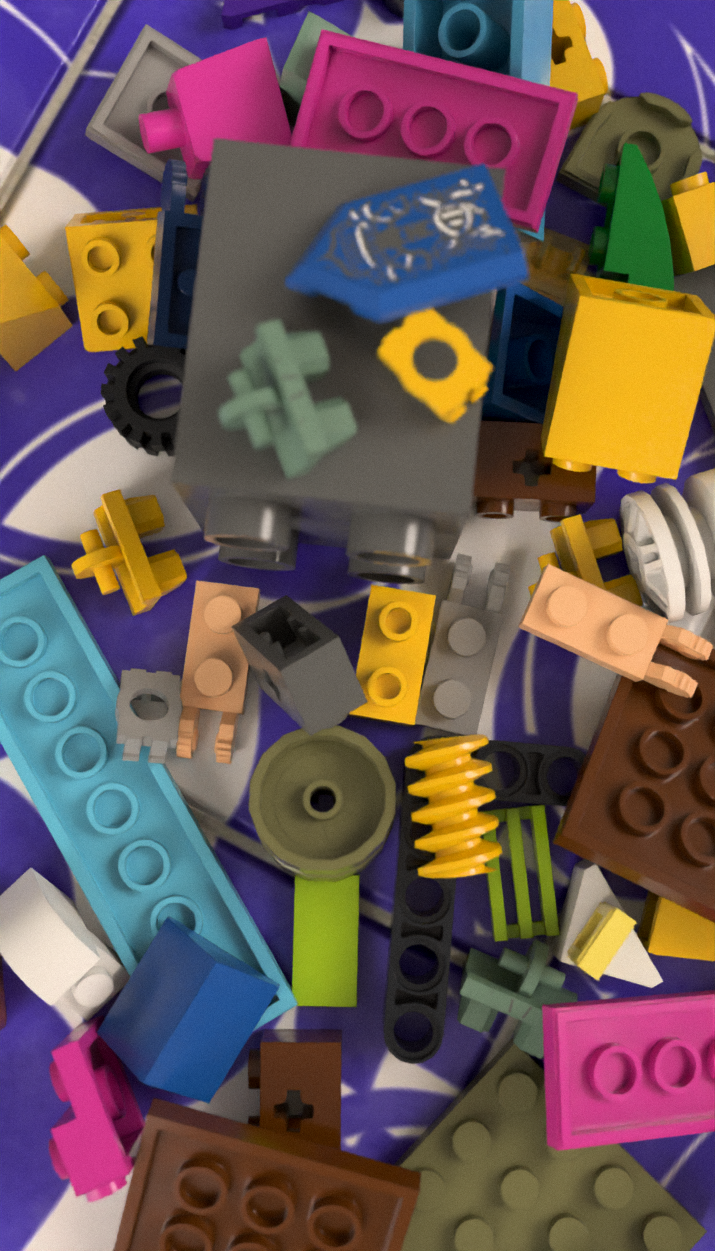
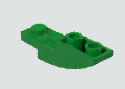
M624 143L614 163H604L597 202L607 203L604 226H594L587 264L597 266L596 278L674 291L670 237L660 197L651 172L638 146Z

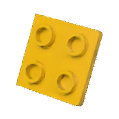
M197 204L185 205L184 213L198 215ZM161 207L75 214L65 226L83 343L86 351L119 350L122 346L125 349H135L136 346L132 340L142 336L147 343L158 212L162 211Z

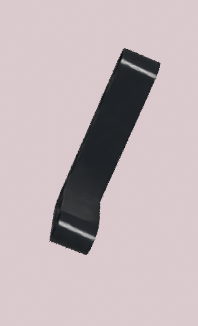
M427 736L420 739L419 741L449 738L453 736ZM488 740V744L470 753L471 758L484 761L488 755L498 751L506 754L514 764L513 779L502 789H493L496 797L493 800L567 806L572 790L566 794L559 795L550 788L547 782L549 766L553 761L561 757L568 759L576 768L578 777L586 756L581 750L571 747ZM414 743L407 751L406 758L422 750V745ZM404 761L382 1020L385 1044L390 1053L399 1061L417 1064L424 1063L434 1057L441 1048L444 1037L457 877L431 878L438 882L441 888L440 900L434 908L428 911H417L407 905L405 901L407 887L412 881L423 878V876L418 875V868L435 860L436 857L433 852L415 848V843L411 837V825L413 822L411 813L428 805L429 800L428 798L408 793V786L422 778L416 769L405 767ZM482 776L474 780L475 785L491 788L486 784ZM412 945H426L435 952L436 960L434 966L428 973L422 976L409 975L399 965L402 953ZM407 1012L421 1013L430 1020L429 1031L418 1041L409 1042L402 1040L394 1031L396 1021Z

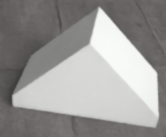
M587 859L574 865L558 925L560 935L555 936L551 951L560 962L574 966L577 965L567 957V951L599 903L605 901L624 913L598 865ZM632 929L603 974L653 988L663 982L636 932Z

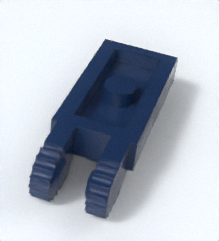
M169 158L166 166H164L160 197L162 211L158 212L147 345L187 349L210 166L203 173L200 185L199 210L201 216L184 213L188 180L187 165H185V161Z

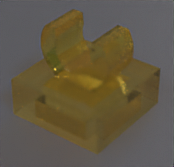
M544 227V241L531 242L525 255L528 280L520 283L564 307L570 273L585 274L588 266L589 245Z

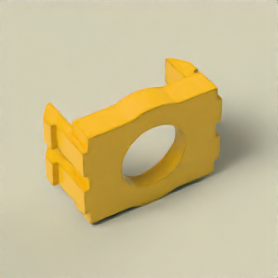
M433 308L408 315L399 330L395 328L382 340V345L377 353V356L398 376L401 384L410 394L424 401L442 420L444 419L452 424L466 412L467 409L464 407L466 400L474 404L487 391L485 385L488 375L493 368L471 346L466 335L457 327L447 323ZM428 340H441L449 344L457 356L458 363L455 372L447 379L441 381H430L421 377L416 372L412 362V355L420 344Z

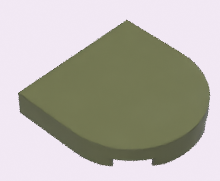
M640 93L639 96L622 98L614 102L609 101L603 104L599 112L593 114L560 169L556 181L606 208L607 203L597 202L604 163L613 164L623 144L629 143L638 146L651 172L660 200L672 197L670 184L698 174L701 167L702 150H700L697 135L691 125L693 121L680 105L671 99L654 93Z

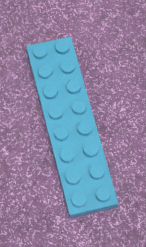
M43 555L0 579V742L129 976L131 977L164 921L170 916L280 985L254 1029L256 1030L298 1005V1001L166 764L148 762L150 746H141L138 762L122 760L124 744H116L117 720L115 717L120 682L50 558ZM130 702L131 710L136 716H138L133 705Z

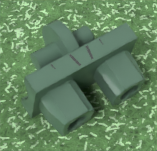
M280 319L258 324L255 329L258 339L242 350L239 356L244 369L235 371L228 376L235 398L218 410V416L225 430L247 428L255 449H262L274 444L286 478L290 479L307 474L324 455L345 445L356 433L357 426L348 403L341 397L313 404L305 383L322 379L330 369L329 355L320 332L309 331L285 334Z
M534 940L525 956L504 947L499 960L470 948L463 963L459 992L461 998L457 1020L460 1024L478 1032H489L499 1011L516 1018L519 1021L513 1031V1043L520 1050L543 1059L542 1005L577 1002V994L562 987L565 973L546 965L549 946L545 943Z

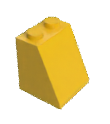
M570 273L541 434L544 457L553 458V464L560 468L576 472L591 471L592 465L618 469L617 474L620 477L638 483H654L657 476L677 479L715 336V315L697 295Z

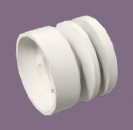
M715 468L691 475L686 479L682 496L674 486L664 483L657 485L651 491V496L640 490L627 494L621 499L619 513L621 534L630 574L636 580L646 608L668 619L667 624L682 619L685 611L691 616L708 611L711 592L715 597Z

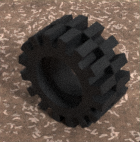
M142 336L132 340L136 346L134 350L128 353L122 346L115 353L119 360L116 366L110 363L107 364L104 374L108 379V383H101V395L106 401L103 407L115 429L125 438L129 445L137 450L141 447L148 455L158 456L159 451H166L170 457L174 456L180 409L175 414L166 418L150 417L141 411L138 404V394L142 385L156 375H170L177 378L183 384L187 349L147 345Z

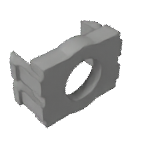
M136 668L122 670L120 692L115 707V717L117 720L116 744H124L122 760L138 762L141 746H150L148 762L164 764L167 748L176 749L178 724L182 712V701L179 696L180 675H172V672L166 671L150 673L146 672V669ZM142 694H151V701L165 702L168 712L158 720H144L133 713L130 702L133 699L141 700Z

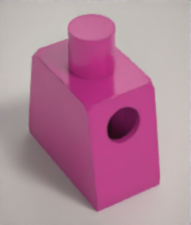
M266 37L253 40L176 70L171 74L166 90L169 109L139 114L138 117L141 138L146 152L150 154L180 148L183 161L187 165V175L191 179H202L206 168L210 166L214 138L290 146L292 138Z

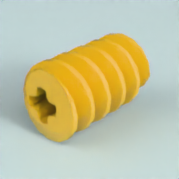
M476 734L413 742L422 745V750L405 758V767L424 771L426 777L409 785L408 793L428 798L429 804L411 813V818L414 822L432 826V832L415 840L414 843L415 848L433 852L436 857L435 860L418 868V875L427 878H452L498 870L484 866V863L502 854L501 844L481 839V835L499 826L498 818L494 815L478 812L477 810L478 807L496 798L495 791L491 788L474 784L475 779L492 771V766L490 762L471 758L470 754L488 744V736Z

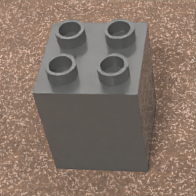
M214 138L171 484L204 532V539L220 545L219 561L252 569L290 571L296 568L298 543L347 548L346 555L349 557L347 575L373 582L414 585L425 582L426 566L432 564V558H451L470 516L482 396L474 404L466 400L464 407L467 410L454 424L444 419L442 420L424 401L410 394L403 387L398 376L377 356L382 340L395 328L399 330L408 315L379 323L353 313L350 304L318 293L316 297H310L286 287L285 279L338 205L472 167V165ZM487 167L502 201L506 169ZM493 290L434 307L433 309L447 323L457 327L466 335L471 346L486 360ZM280 319L285 334L309 331L320 332L329 355L330 369L322 379L305 383L313 404L341 397L348 403L357 426L356 433L345 445L324 455L307 474L290 479L286 478L274 444L262 449H255L247 428L225 430L218 416V410L235 398L228 376L235 371L244 369L239 356L242 350L258 339L255 332L258 324ZM441 340L423 342L415 349L412 355V362L416 372L421 377L430 381L447 379L457 368L458 361L455 351L449 344Z

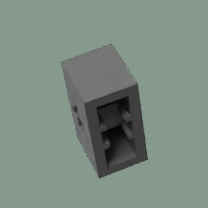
M287 595L231 626L260 688L310 736L322 729L332 728L340 724L347 717L348 713L367 702L340 637Z

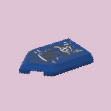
M485 163L338 205L287 276L285 282L287 288L310 297H316L318 293L350 304L353 313L382 323L527 281L528 268L524 250Z

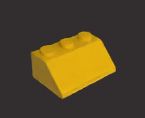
M5 224L0 228V354L16 372L73 325L61 308V306L69 301L67 296L45 270L36 277L22 262L30 253Z

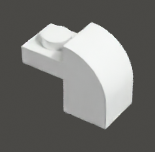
M30 867L0 895V953L20 979L47 1004L52 1006L59 1000L88 1021L126 985L130 976L117 952L86 928L74 901Z

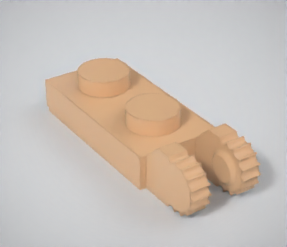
M550 564L543 568L518 625L520 629L635 682L644 680L668 692L686 698L693 696L698 683L682 671L651 662L658 643L679 652L687 658L700 659L702 661H707L713 648L712 643L701 636H697L684 628L668 625V619Z
M196 580L180 693L183 710L178 729L177 757L188 759L193 757L199 738L198 723L200 709L223 712L219 732L215 739L214 752L216 754V762L232 763L239 714L244 715L250 665L231 626L258 611L261 592L259 588Z

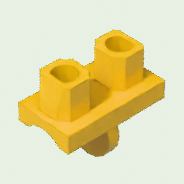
M120 489L102 494L100 499L103 505L95 509L93 515L106 548H104L97 529L89 530L80 535L87 555L80 557L71 564L76 579L95 576L102 595L110 594L120 589L113 571L115 569L132 615L135 616L150 611L160 597L180 587L187 579L186 571L175 549L147 558L140 541L141 538L160 533L165 527L164 516L155 495L124 499Z
M579 514L561 520V525L550 531L556 553H548L537 558L541 572L548 564L560 569V562L563 571L640 607L643 606L636 580L631 574L603 582L596 561L618 554L623 550L622 539L615 519L609 518L583 522L582 516ZM537 583L528 587L530 596H532Z

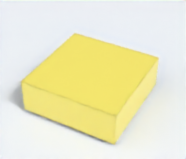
M605 901L603 903L600 902L568 949L567 957L579 968L596 980H599L637 922Z

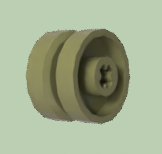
M338 725L322 729L312 736L301 728L283 735L262 754L250 780L249 812L264 850L283 870L307 881L337 882L362 872L382 853L393 828L396 810V783L386 758L366 737ZM319 795L333 796L334 807L328 812H318L312 808L310 801L319 804Z

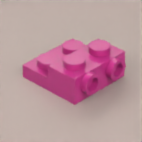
M103 1015L79 1024L51 1051L54 1061L49 1066L52 1084L58 1097L62 1102H71L70 1107L50 1129L53 1138L49 1140L50 1157L58 1176L63 1180L69 1178L75 1196L79 1197L85 1194L88 1202L98 1201L110 1196L127 1184L125 1176L130 1174L135 1165L145 1125L121 1059L97 1034L99 1027L105 1019Z

